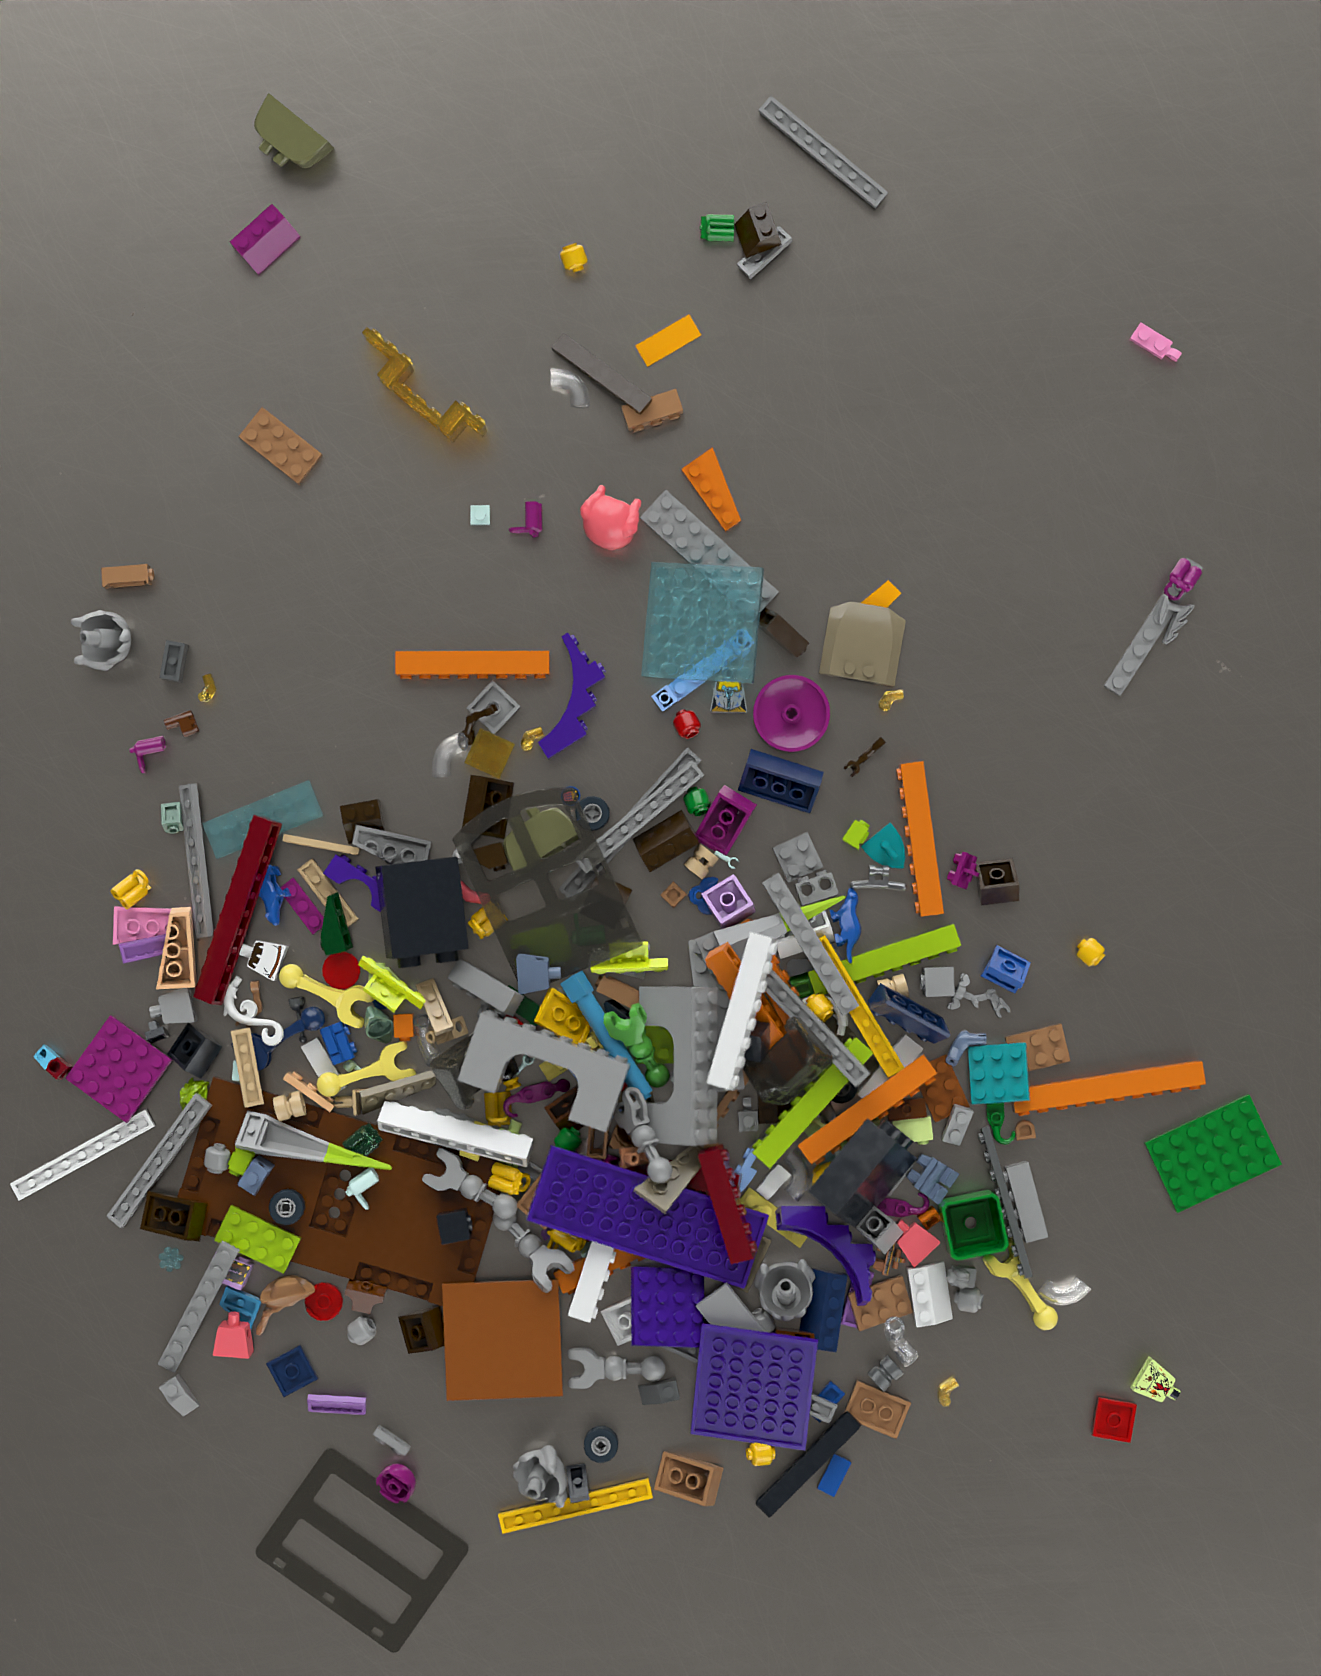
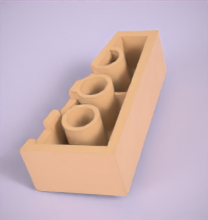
M172 908L169 914L156 989L195 987L197 983L192 908Z

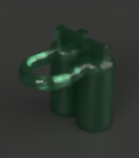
M368 1123L366 1126L363 1125L358 1128L342 1144L347 1150L367 1157L379 1147L383 1139L378 1134L377 1129H374Z

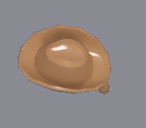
M296 1275L282 1276L267 1284L261 1292L259 1299L266 1306L262 1312L261 1321L256 1327V1334L260 1336L264 1332L272 1313H278L284 1307L293 1306L296 1302L315 1292L314 1285L306 1278Z

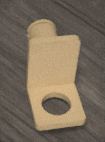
M463 1016L451 1019L454 1030L436 1036L431 1027L432 1031L427 1032L425 1035L427 1042L430 1044L434 1042L441 1044L468 1034ZM456 1022L461 1024V1032L456 1030Z
M368 1088L353 1089L352 1096H336L335 1102H343L335 1104L336 1109L353 1108L354 1116L360 1115L359 1091Z

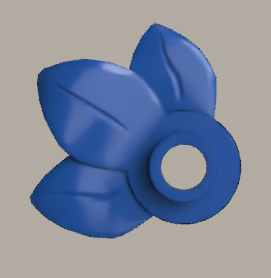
M716 877L704 878L698 886L692 887L688 894L691 903L697 905L699 911L706 915H712L702 895L697 899L696 893H703L718 883V878Z

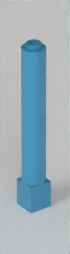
M580 971L560 983L571 1003L575 1002L603 1048L610 1052L609 1056L616 1057L620 1055L628 1058L627 1062L631 1063L625 1080L628 1088H638L645 1100L651 1096L650 1092L653 1091L624 1043L610 1037L603 1022L605 1013L593 995L592 991H594V988L584 972Z

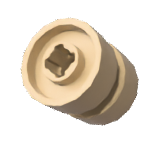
M699 844L693 852L694 856L689 857L683 865L703 880L709 872L708 868L713 867L719 858ZM702 857L705 859L703 864L699 862Z
M903 974L892 976L891 980L888 978L877 980V986L882 983L909 998V991Z
M301 1091L289 1093L288 1097L285 1095L273 1097L274 1109L279 1121L290 1119L291 1115L294 1117L306 1115L305 1102Z

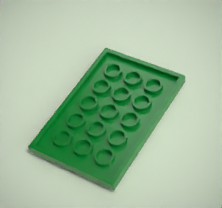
M1249 1094L1144 1142L1177 1213L1282 1165Z

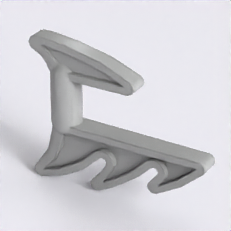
M1163 595L1157 621L1162 624L1168 610L1175 612L1162 643L1168 644L1179 635L1176 631L1187 623L1188 620L1185 617L1195 607L1193 604L1187 606L1178 605L1170 602L1167 595Z

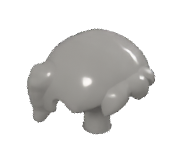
M98 610L71 620L73 626L81 628L80 642L83 655L74 658L75 664H83L96 670L107 671L115 664L124 660L128 655L131 646V633L127 622L120 615Z
M800 1259L798 1264L784 1262L773 1264L770 1267L764 1263L761 1264L760 1269L755 1275L754 1286L759 1290L762 1308L778 1321H791L795 1317H803L806 1313V1308L812 1300V1283L815 1279V1274L804 1259Z
M547 1445L540 1450H533L523 1454L518 1462L513 1465L515 1470L513 1477L518 1481L519 1492L523 1496L526 1495L528 1498L535 1499L536 1501L548 1499L549 1502L556 1503L557 1507L562 1508L567 1499V1475L562 1461L556 1456L557 1452L554 1447Z

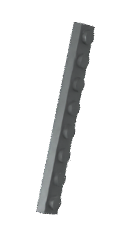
M989 1126L980 1129L981 1133H978L981 1145L985 1144L986 1152H984L986 1163L991 1165L992 1170L989 1171L992 1182L995 1181L997 1185L995 1194L1002 1202L1003 1219H1007L1008 1227H1006L1008 1238H1012L1014 1243L1011 1249L1014 1257H1018L1019 1260L1017 1270L1019 1276L1023 1275L1024 1279L1033 1277L991 1131Z

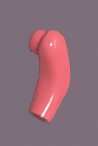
M461 881L462 896L466 902L477 904L489 902L491 899L489 892L474 891Z

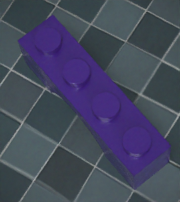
M336 854L323 874L338 884L351 879L364 882L371 891V906L380 912L376 876L370 877L367 875L366 872L368 870L359 864L356 867L350 863L351 859L346 855L341 854L339 856Z

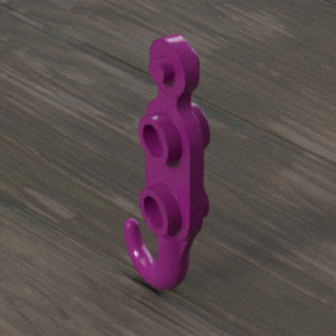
M560 1079L555 1084L544 1081L526 1086L504 1101L503 1111L508 1117L516 1118L518 1114H513L509 1111V1106L512 1103L531 1104L549 1099L557 1091L567 1092L570 1088V1083L566 1079Z
M919 1192L918 1196L924 1200V1205L920 1208L914 1207L906 1201L887 1197L877 1208L887 1216L906 1217L922 1215L928 1210L930 1202L925 1194Z

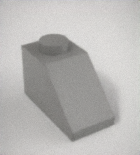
M179 1373L159 1387L169 1404L182 1416L200 1406Z

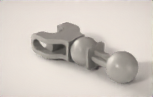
M629 1087L622 1095L623 1102L617 1103L613 1114L614 1119L619 1127L624 1128L627 1134L631 1135L632 1143L638 1147L637 1153L645 1152L650 1162L647 1168L650 1179L657 1183L666 1182L672 1175V1166L668 1160L660 1158L655 1149L659 1140L655 1139L654 1130L648 1126L650 1120L647 1115V1104L641 1091L638 1088ZM629 1094H632L636 1098L635 1102L632 1101Z
M444 1148L438 1149L437 1156L445 1162L446 1172L441 1177L425 1174L422 1178L424 1183L437 1191L450 1188L460 1191L465 1198L474 1199L476 1202L481 1199L492 1205L495 1215L502 1219L511 1218L516 1213L517 1202L513 1196L509 1194L498 1196L486 1189L488 1184H483L478 1176L469 1175L463 1169L459 1156Z
M493 1213L494 1225L500 1230H508L515 1237L516 1248L518 1247L520 1254L529 1258V1263L533 1266V1281L543 1292L548 1293L552 1289V1283L546 1274L550 1269L559 1268L565 1274H570L575 1270L574 1264L563 1251L548 1249L545 1245H542L539 1237L531 1234L530 1229L525 1232L516 1223V1213L508 1219L499 1218Z
M588 1347L567 1350L568 1358L581 1361L585 1368L583 1375L573 1376L568 1380L569 1388L588 1389L599 1379L607 1377L610 1380L616 1381L621 1378L626 1379L628 1374H642L649 1381H657L665 1373V1364L657 1356H649L642 1363H630L626 1357L624 1360L618 1356H611L607 1359L606 1357H600Z

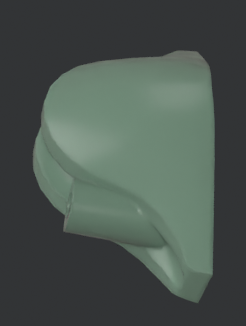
M367 1007L365 1014V1032L367 1036L385 1044L391 1042L394 1028L392 1020L377 1007Z

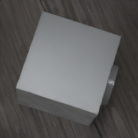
M922 967L920 987L923 990V996H955L954 967Z
M875 1206L855 1227L866 1240L884 1254L904 1233L892 1219Z

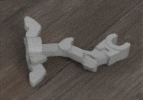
M964 973L961 974V981L958 982L954 990L955 996L951 998L952 1003H949L947 1006L951 1010L959 1008V1001L964 997L971 1000L972 1004L978 1008L979 1001L989 999L996 1016L999 1018L1002 1017L1000 1014L1001 1008H1005L1008 1013L1010 1012V1008L1005 1001L994 993L995 989H988L986 993L980 995H973L965 991V986L970 984V979Z

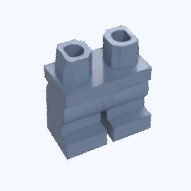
M921 1153L916 1163L921 1165L923 1169L920 1173L911 1169L906 1177L913 1183L912 1185L939 1205L948 1190L938 1183L942 1182L951 1188L959 1173L934 1157H928Z

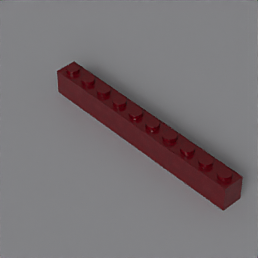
M253 815L247 836L243 842L241 854L237 860L235 872L231 878L229 890L225 896L223 908L219 914L216 929L213 932L210 947L207 950L204 965L201 968L198 983L195 986L194 998L211 1005L222 1006L282 823L264 816Z

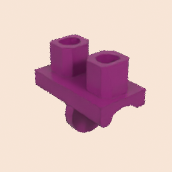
M962 852V854L956 853L953 862L958 866L956 872L951 870L948 873L947 880L952 882V885L967 890L973 876L979 877L980 873L975 872L977 866L975 863L978 857L967 852Z

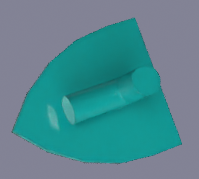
M891 823L887 824L861 846L866 854L875 862L890 868L904 869L905 847L901 836Z

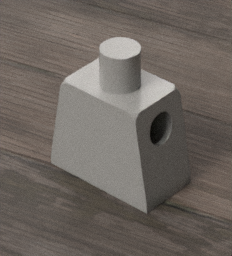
M191 987L179 988L158 997L159 1005L149 1007L151 1018L162 1016L164 1024L198 1021Z

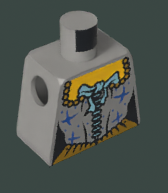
M723 670V681L715 682L710 713H747L743 681H735V670Z

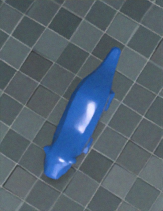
M269 865L259 896L265 905V917L270 923L277 926L280 923V908L283 899L292 895L288 888L282 891L276 883V876L282 875L279 868Z
M852 888L848 889L847 897L837 912L830 910L833 923L839 921L841 935L834 934L837 947H842L847 943L846 954L849 963H852V949L857 943L862 930L856 914L858 894Z

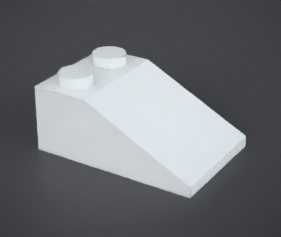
M631 1296L600 1311L617 1346L631 1341Z

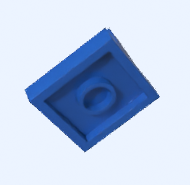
M996 945L981 977L1015 994L1018 988L1021 989L1031 962Z

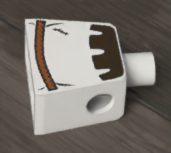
M256 941L254 947L243 944L240 955L249 958L247 967L270 980L277 981L289 946Z

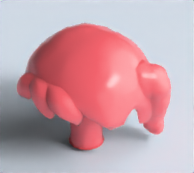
M600 485L596 492L580 508L583 528L586 536L594 544L613 551L627 546L632 541L633 535L637 532L641 500L635 499L629 505L613 497L606 496L605 486Z

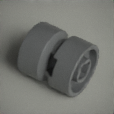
M888 1355L881 1360L880 1367L874 1366L868 1372V1375L884 1392L892 1385V1379L897 1380L904 1374Z

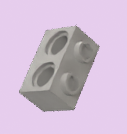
M827 870L815 873L816 877L809 879L808 876L797 879L798 883L794 885L801 906L839 894L832 872L827 873ZM822 879L830 881V887L827 890H823L820 887ZM806 884L812 888V893L809 896L803 895L801 891L802 887Z

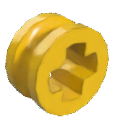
M519 1077L503 1082V1085L506 1086V1092L522 1086L518 1082Z

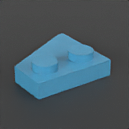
M227 1285L219 1305L227 1312H239L240 1321L248 1322L250 1329H252L262 1302L257 1296Z

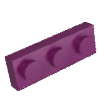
M293 877L280 888L282 891L285 888L289 889L292 896L284 898L312 935L322 929L324 916Z

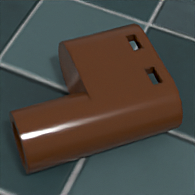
M191 710L164 719L167 730L180 726L184 737L199 731Z

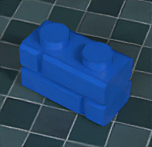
M338 1022L320 1029L332 1065L356 1057L355 1053L358 1050L355 1042H351L348 1035L351 1032L347 1024Z

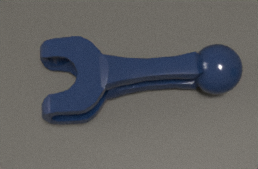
M314 1006L304 1009L300 1019L283 1030V1038L279 1044L304 1030H319L325 1022L323 1011ZM251 1033L257 1069L260 1071L270 1065L272 1052L279 1044L269 1046L263 1042L261 1035Z

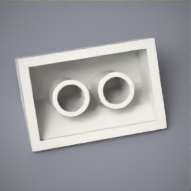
M821 900L816 901V902H813V903H810V904H807V905H811V904H815V903L821 902ZM825 910L808 920L818 938L826 935L830 943L835 941ZM791 930L776 939L780 959L803 952Z
M944 1261L917 1265L915 1268L913 1266L906 1267L915 1326L936 1325L953 1319Z

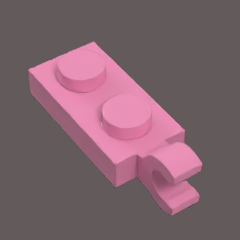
M1141 322L1129 339L1161 360L1166 355L1171 360L1177 362L1182 354L1177 349L1170 347L1173 343L1172 341Z

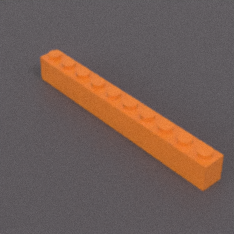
M1198 1060L1029 1086L1030 1101L1011 1102L1012 1110L1014 1113H1018V1116L1029 1115L1030 1111L1037 1110V1113L1048 1112V1108L1056 1107V1110L1068 1109L1067 1105L1075 1104V1107L1087 1106L1086 1102L1094 1101V1104L1106 1103V1099L1112 1098L1113 1101L1125 1100V1096H1132L1135 1099L1144 1097L1145 1093H1151V1096L1162 1095L1165 1090L1175 1093L1181 1092L1182 1088L1189 1087V1090L1200 1089L1201 1085L1206 1084L1203 1062Z

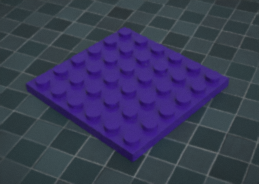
M702 1323L690 1434L805 1451L818 1339Z

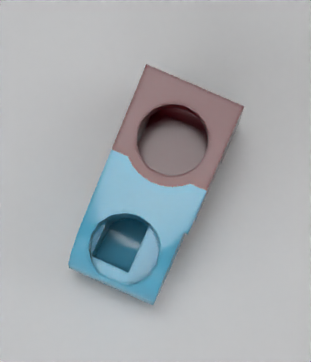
M45 1044L33 1056L56 1080H62L73 1068V1066L65 1062Z

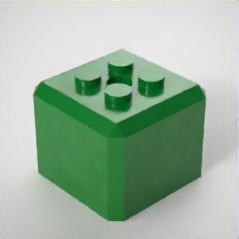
M990 1190L943 1198L938 1205L948 1254L955 1260L1003 1252L1009 1246L999 1197ZM969 1217H973L976 1220V1224L972 1228H968L965 1225V1221Z

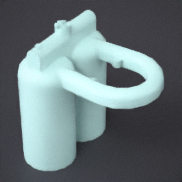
M367 1168L351 1179L346 1189L347 1191H345L348 1196L353 1194L366 1210L370 1207L361 1193L379 1181V1176L375 1169Z

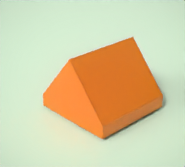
M933 1205L922 1215H917L926 1230L941 1221L940 1215Z

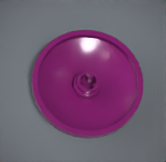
M785 675L773 679L759 692L754 703L753 719L759 735L767 744L781 751L797 752L813 746L822 738L829 724L830 707L825 693L815 682L799 675Z

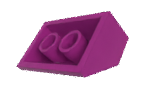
M271 204L230 241V244L259 275L296 242L300 235L279 210Z

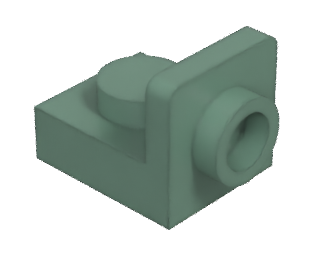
M180 802L161 804V824L166 833L174 834L184 831Z

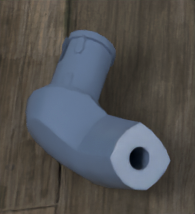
M967 1030L961 1031L949 1049L946 1062L955 1067L969 1045H986V1033L973 1034L967 1032Z

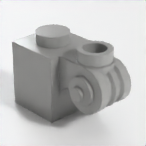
M951 1264V1269L947 1271V1281H949L951 1286H956L960 1289L975 1288L977 1269L972 1266Z

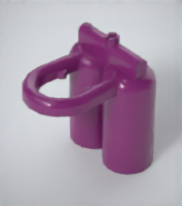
M536 501L525 502V527H511L509 532L529 533L532 535V538L539 537V532L542 531V504Z
M1185 558L1180 559L1169 575V582L1164 588V594L1170 600L1180 599L1184 592L1187 593L1193 589L1202 575L1201 569L1197 566L1191 567L1190 561ZM1173 583L1176 585V588L1182 589L1178 592L1177 596H1172L1168 592V588L1172 587Z
M164 736L137 741L132 748H129L130 753L136 754L142 774L146 773L143 755L164 751L166 749V742Z

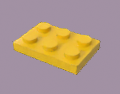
M548 988L534 1023L548 1031L554 1032V1035L559 1038L560 1036H565L573 1039L572 1043L574 1044L585 1043L591 1027L575 1002L571 1003L567 996L556 989Z

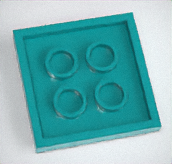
M1025 1042L968 1047L972 1105L1030 1101L1027 1044Z

